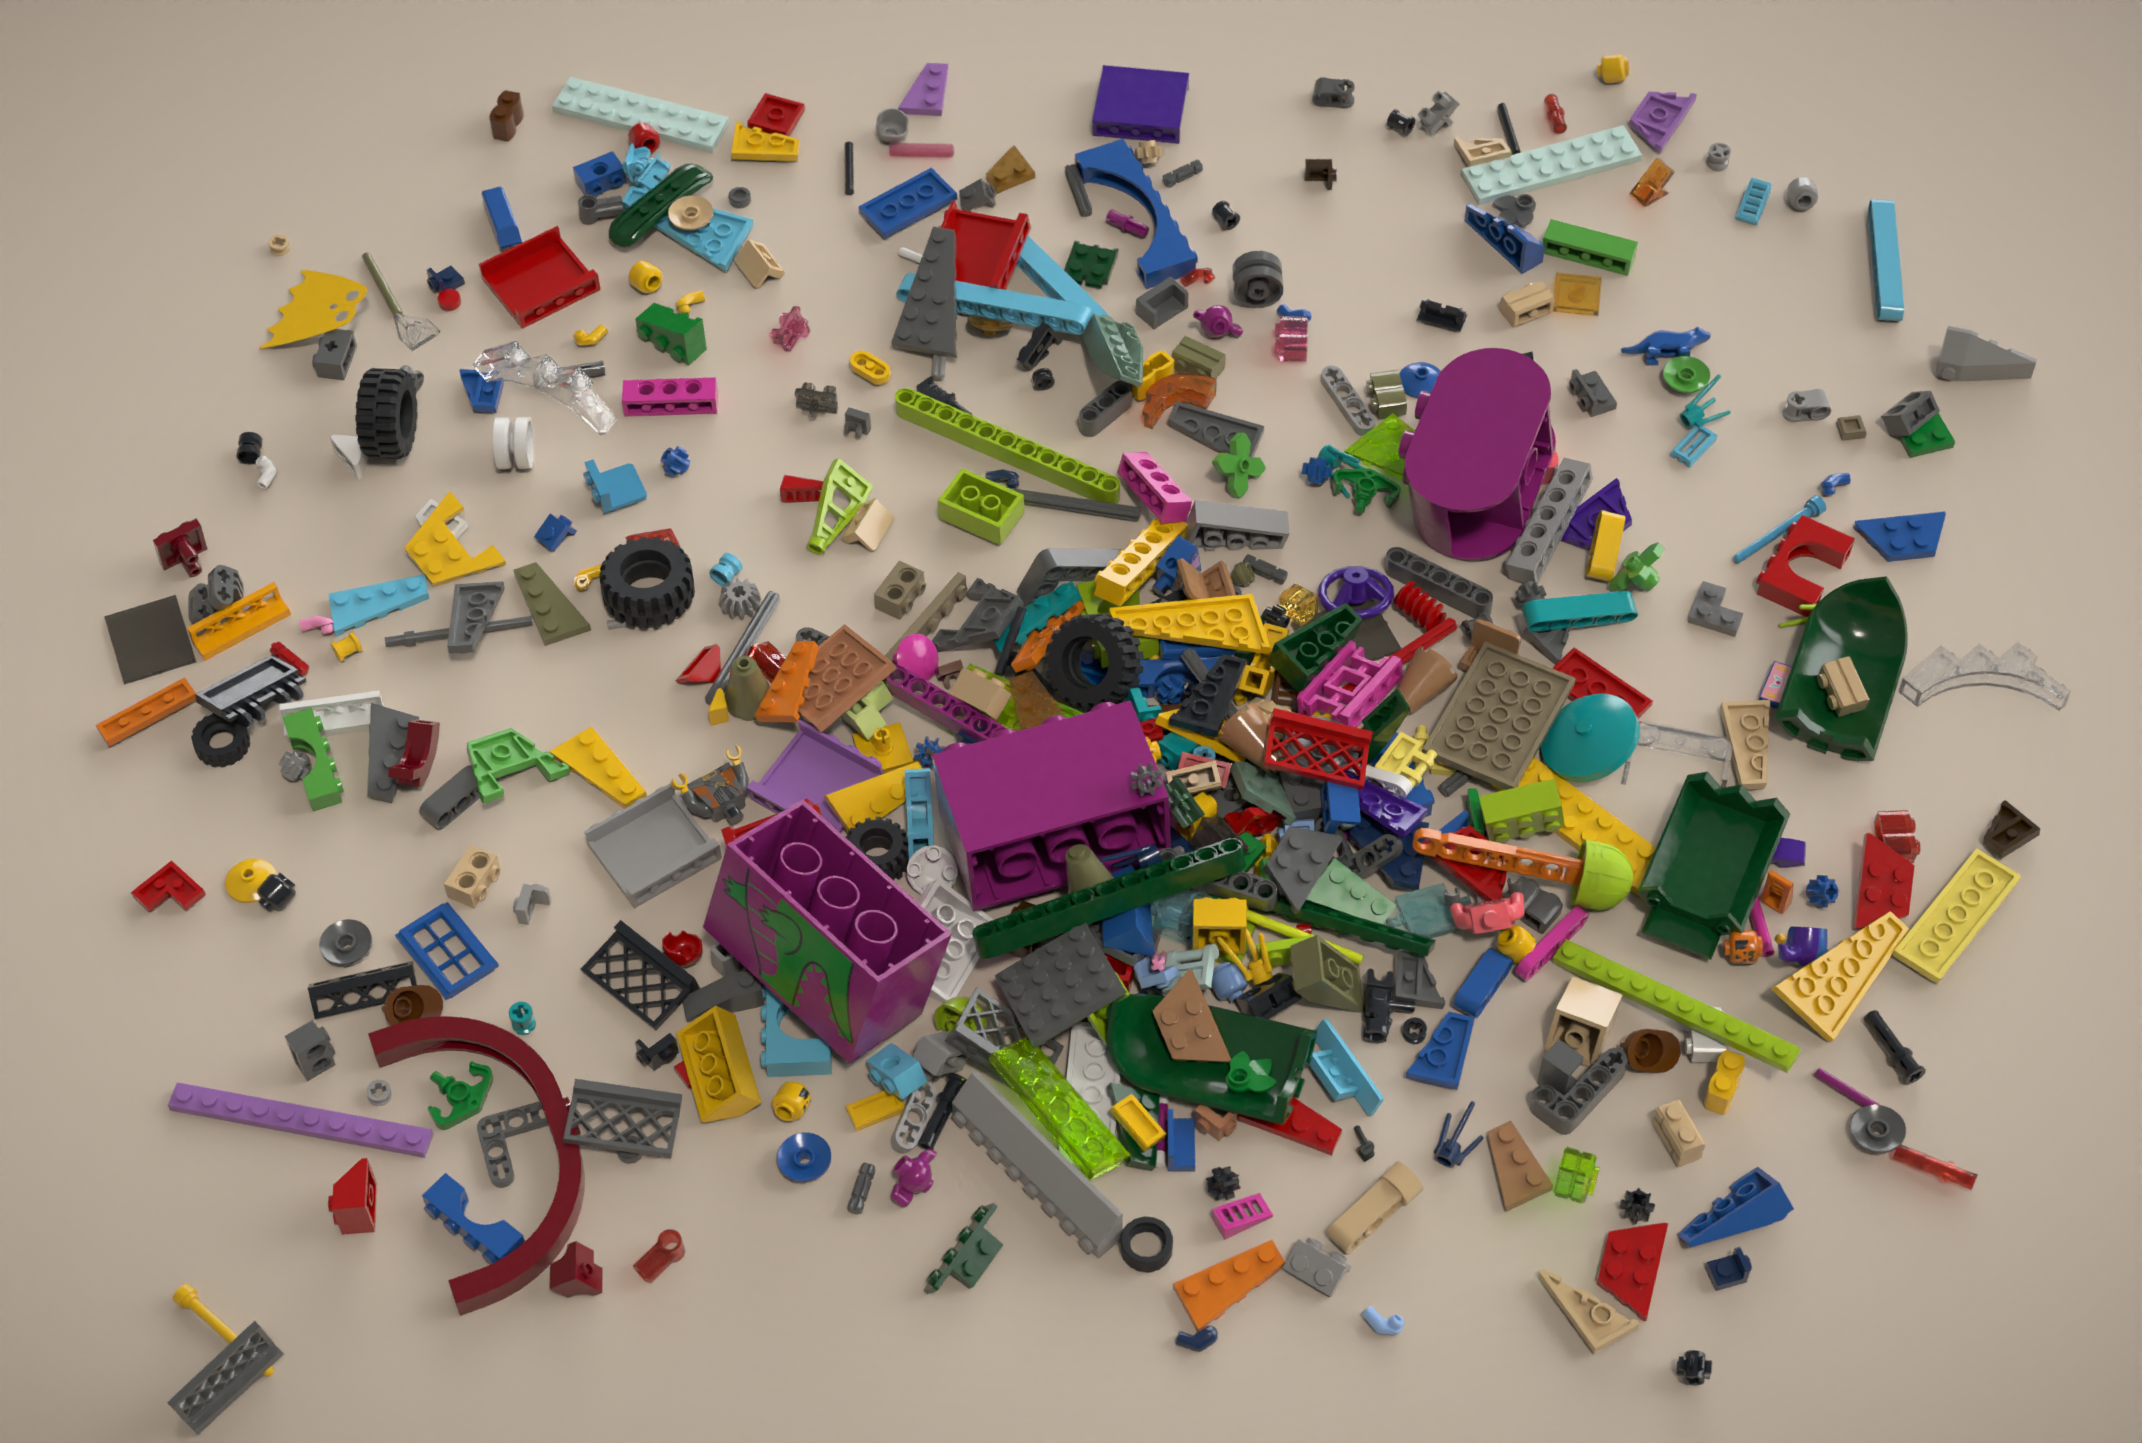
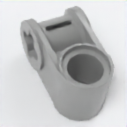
M1822 389L1791 392L1787 397L1788 405L1783 410L1784 418L1790 422L1822 420L1831 414V407Z

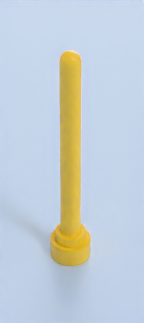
M184 1284L174 1293L172 1300L180 1308L191 1309L229 1344L237 1337L229 1327L198 1301L197 1291L192 1286ZM273 1367L268 1368L263 1375L271 1376L274 1373Z

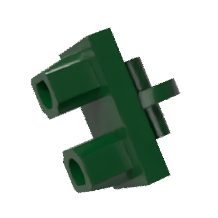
M1178 776L1165 785L1169 796V809L1183 829L1205 815Z

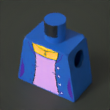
M1179 535L1156 565L1158 580L1154 583L1152 589L1160 596H1163L1168 589L1174 592L1185 587L1183 580L1177 572L1179 569L1177 560L1180 558L1186 560L1198 571H1202L1198 547Z

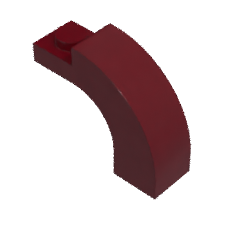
M417 719L408 722L407 740L403 756L398 764L389 767L388 777L396 778L395 784L421 787L430 774L437 750L440 722Z

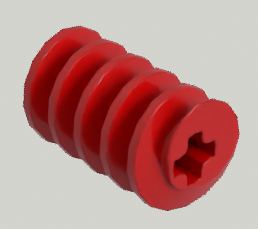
M1410 581L1399 590L1395 596L1394 604L1428 632L1446 619V612L1442 613L1444 605L1442 603L1436 605L1437 600L1435 598L1428 600L1429 593L1425 592L1421 595L1422 588H1415V582Z

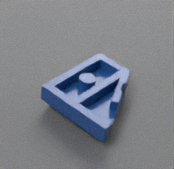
M460 369V377L473 411L497 413L505 380L504 372Z

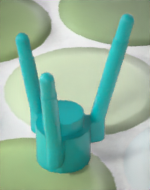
M1720 374L1685 406L1686 410L1680 413V419L1687 428L1690 429L1695 425L1700 428L1708 422L1731 413L1730 410H1726L1703 419L1705 416L1703 410L1713 404L1716 399L1712 398L1701 406L1696 405L1721 378Z
M1330 444L1325 445L1318 455V458L1327 459V466L1337 468L1342 461L1355 469L1364 468L1358 464L1360 463L1359 459L1334 448ZM1331 471V479L1333 478V471ZM1343 487L1341 492L1345 495L1346 498H1350V494L1348 493L1346 488Z

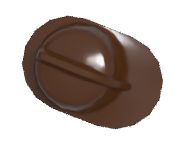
M429 985L405 986L394 989L387 996L381 1009L389 1024L394 1025L413 1019L439 1017L443 1011V1000L437 989Z
M1641 1029L1633 1031L1627 1036L1625 1042L1620 1043V1047L1627 1054L1629 1064L1639 1071L1667 1072L1678 1063L1681 1055V1046L1678 1038L1673 1033L1664 1030Z

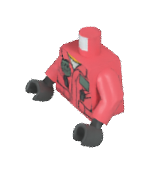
M1519 876L1517 883H1511V879H1507L1510 897L1473 904H1460V891L1458 888H1455V894H1448L1447 890H1444L1445 905L1450 907L1455 925L1459 929H1466V932L1473 934L1511 928L1515 921L1521 919L1525 913L1523 897L1525 888L1522 877Z

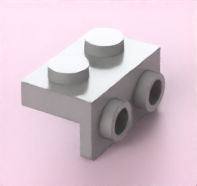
M1308 1237L1307 1240L1298 1239L1283 1269L1328 1296H1333L1345 1272H1349L1351 1266L1345 1263L1347 1258L1335 1251L1329 1254L1322 1249V1243L1311 1237Z

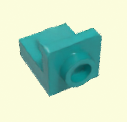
M1140 688L1129 690L1126 702L1131 701L1139 723L1157 718L1159 713L1162 712L1160 706L1148 707L1147 699L1142 696Z

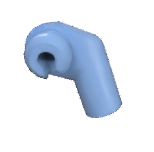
M1372 1306L1367 1308L1362 1314L1364 1319L1378 1334L1396 1335L1402 1331L1404 1326V1320L1401 1316L1394 1315L1390 1319L1382 1318Z

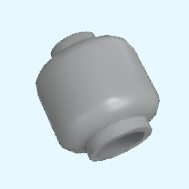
M1799 177L1792 180L1788 185L1787 196L1793 208L1803 211L1812 208L1817 203L1818 191L1811 179Z

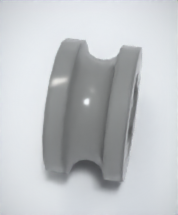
M384 1080L372 1081L366 1090L368 1100L374 1106L387 1104L392 1096L390 1085ZM377 1089H382V1097H376Z

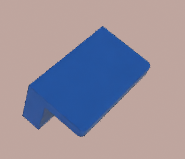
M1325 781L1320 790L1324 833L1335 834L1339 824L1359 825L1361 817L1358 789Z
M1168 1109V1172H1195V1119L1173 1118V1109Z

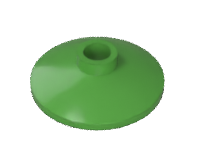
M1680 356L1671 359L1665 365L1663 376L1666 383L1674 390L1683 393H1694L1701 391L1708 385L1710 371L1701 360L1690 356Z

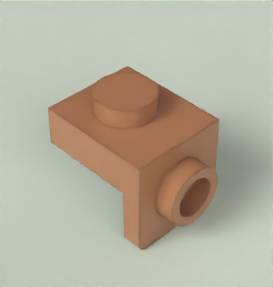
M1200 1104L1195 1109L1194 1119L1196 1127L1202 1133H1208L1217 1141H1220L1225 1135H1231L1237 1127V1113L1229 1111L1221 1118L1205 1105Z

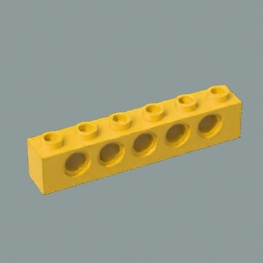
M1158 518L1156 520L1153 519L1149 527L1140 532L1137 539H1132L1125 550H1121L1114 561L1111 560L1103 571L1097 573L1094 580L1096 585L1094 595L1120 607L1156 571L1157 563L1178 535L1185 539L1189 524L1185 522L1161 523Z

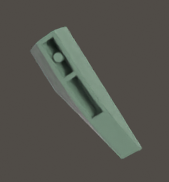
M1093 314L1082 335L1091 359L1108 376L1141 387L1144 348L1135 328L1127 322H1116L1108 315L1103 314L1100 316Z

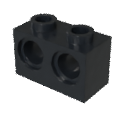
M1278 972L1269 980L1238 996L1236 1000L1242 1013L1269 1019L1301 1000L1302 996L1297 994L1293 988L1292 975Z

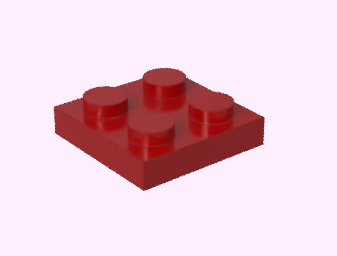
M765 93L748 119L747 126L750 129H753V127L761 128L762 132L768 134L778 133L790 136L805 111V104Z

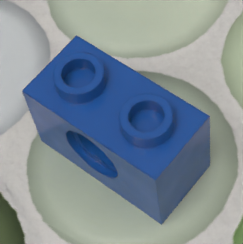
M613 151L573 167L575 182L584 195L596 196L627 183L623 165Z

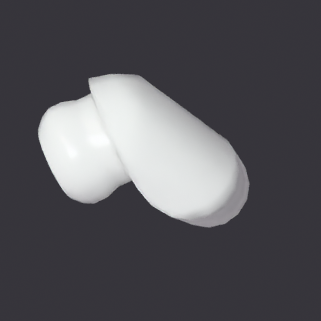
M260 456L256 460V465L259 467L262 475L257 481V486L266 490L276 476L277 470L270 459H267L266 456Z

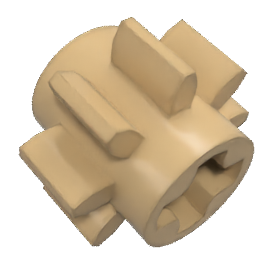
M1155 140L1139 142V148H1134L1135 159H1141V164L1156 163L1157 157L1162 156L1161 145L1156 146Z

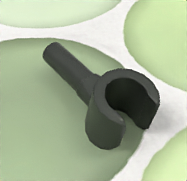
M1356 1125L1354 1131L1361 1143V1146L1356 1150L1361 1160L1366 1162L1375 1156L1374 1144L1365 1138L1360 1126Z

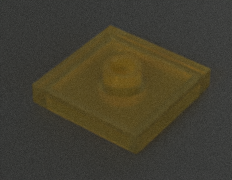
M1556 272L1553 311L1598 316L1602 277Z

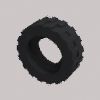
M211 713L209 716L206 715L201 721H198L196 727L192 730L193 735H191L192 744L199 760H202L207 766L211 765L215 768L226 767L240 761L247 754L251 744L248 730L244 725L242 726L236 721L229 723L215 713ZM221 731L232 733L233 741L227 746L213 748L209 745V738L215 733Z

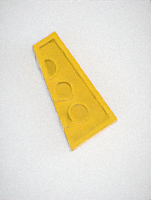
M592 726L549 751L554 756V760L567 764L571 772L578 773L588 784L598 787L604 795L624 809L631 806L638 799L647 797L644 788Z

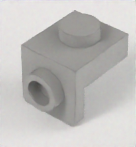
M523 884L520 896L515 898L513 904V912L516 913L519 924L529 925L536 903L543 905L551 904L549 888L540 884Z

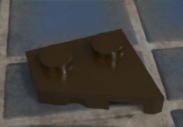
M2004 800L2001 803L1997 816L1995 815L1992 821L1991 828L1987 830L1984 836L1983 844L2002 859L2039 836L2041 828L2008 801Z

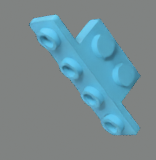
M1328 1019L1322 1020L1315 1030L1318 1031L1316 1043L1322 1051L1313 1053L1310 1063L1311 1068L1334 1101L1355 1097L1368 1116L1374 1115L1384 1100L1383 1096Z

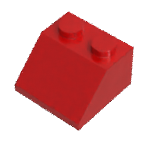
M361 1158L333 1184V1195L328 1196L329 1212H333L334 1224L339 1226L342 1235L375 1232L377 1182L368 1158Z

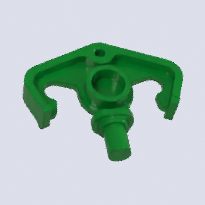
M1370 468L1339 469L1334 472L1332 478L1334 494L1342 491L1344 484L1341 483V480H1347L1354 484V501L1357 503L1355 511L1360 514L1364 513L1365 507L1371 503L1372 497L1376 495L1378 490L1390 491L1391 494L1385 497L1388 508H1391L1398 500L1401 491L1397 483Z
M470 1061L469 1072L473 1076L481 1075L483 1077L482 1081L474 1086H470L463 1081H455L453 1076L445 1077L438 1071H434L431 1074L430 1080L439 1085V1092L446 1094L447 1101L453 1106L448 1117H442L440 1115L441 1110L437 1107H427L431 1118L439 1129H449L481 1112L493 1082V1074L490 1067Z

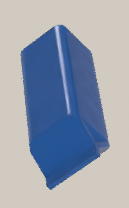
M500 186L482 191L483 205L500 248L521 244L522 240L503 187Z

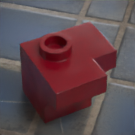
M577 1241L567 1244V1250L563 1257L558 1261L550 1263V1289L566 1298L578 1294L596 1296L602 1293L603 1268L594 1263V1250Z

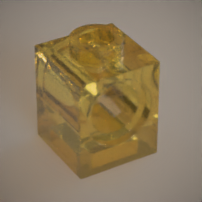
M1296 583L1287 590H1284L1279 596L1280 606L1287 609L1285 615L1302 626L1318 614V595Z

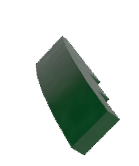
M1399 689L1394 690L1362 720L1364 726L1361 729L1373 731L1372 740L1369 744L1367 765L1390 741L1411 709Z

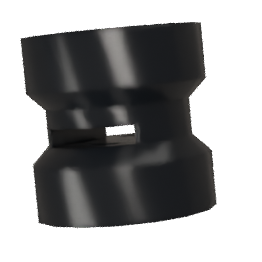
M244 432L239 436V447L236 457L241 463L248 465L256 464V460L261 456L262 437L255 432Z

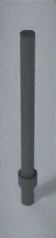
M532 616L488 622L484 632L533 625ZM450 628L417 633L407 631L404 632V635L385 637L386 647L403 644L413 646L416 645V642L448 638Z

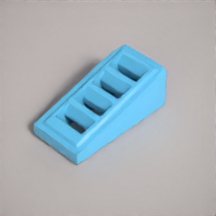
M1755 178L1750 179L1736 215V220L1758 225L1770 196L1771 183ZM1744 210L1750 211V212H1753V213H1756V215H1755V214L1748 213V212H1744Z

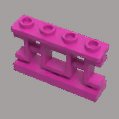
M1349 641L1345 647L1339 650L1332 661L1328 662L1325 668L1312 679L1311 683L1298 694L1296 700L1298 714L1305 715L1307 713V716H1312L1317 710L1330 714L1333 720L1341 724L1357 728L1362 720L1402 679V659L1392 656L1389 660V657L1385 656L1379 663L1364 658V648L1359 647L1356 649V643ZM1344 681L1357 685L1352 692L1339 686Z

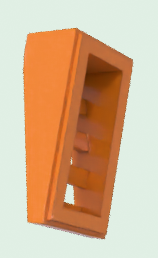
M1770 870L1760 901L1778 913L1783 914L1792 903L1794 883Z

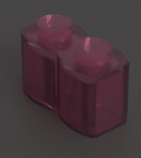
M1280 316V323H1275V337H1279V340H1275L1274 354H1279V361L1307 362L1308 317Z

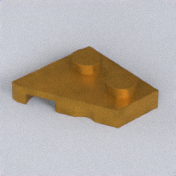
M1015 145L986 173V181L992 185L996 194L1035 178V171Z

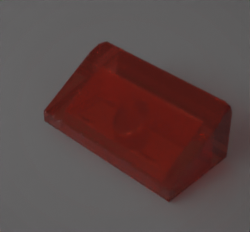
M769 641L751 645L747 656L752 657L756 661L764 677L771 684L786 659Z

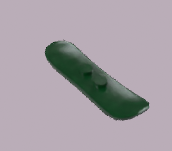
M692 163L676 168L612 221L608 230V237L617 246L624 248L632 246L668 214L669 208L674 201L684 196H691L713 180L712 173L702 166Z

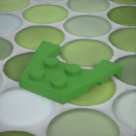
M512 728L467 742L466 750L483 804L503 797L504 789L497 782L496 778L535 765L549 781L569 775L570 767L564 762L559 764L554 760L552 754L541 752L535 748V743Z

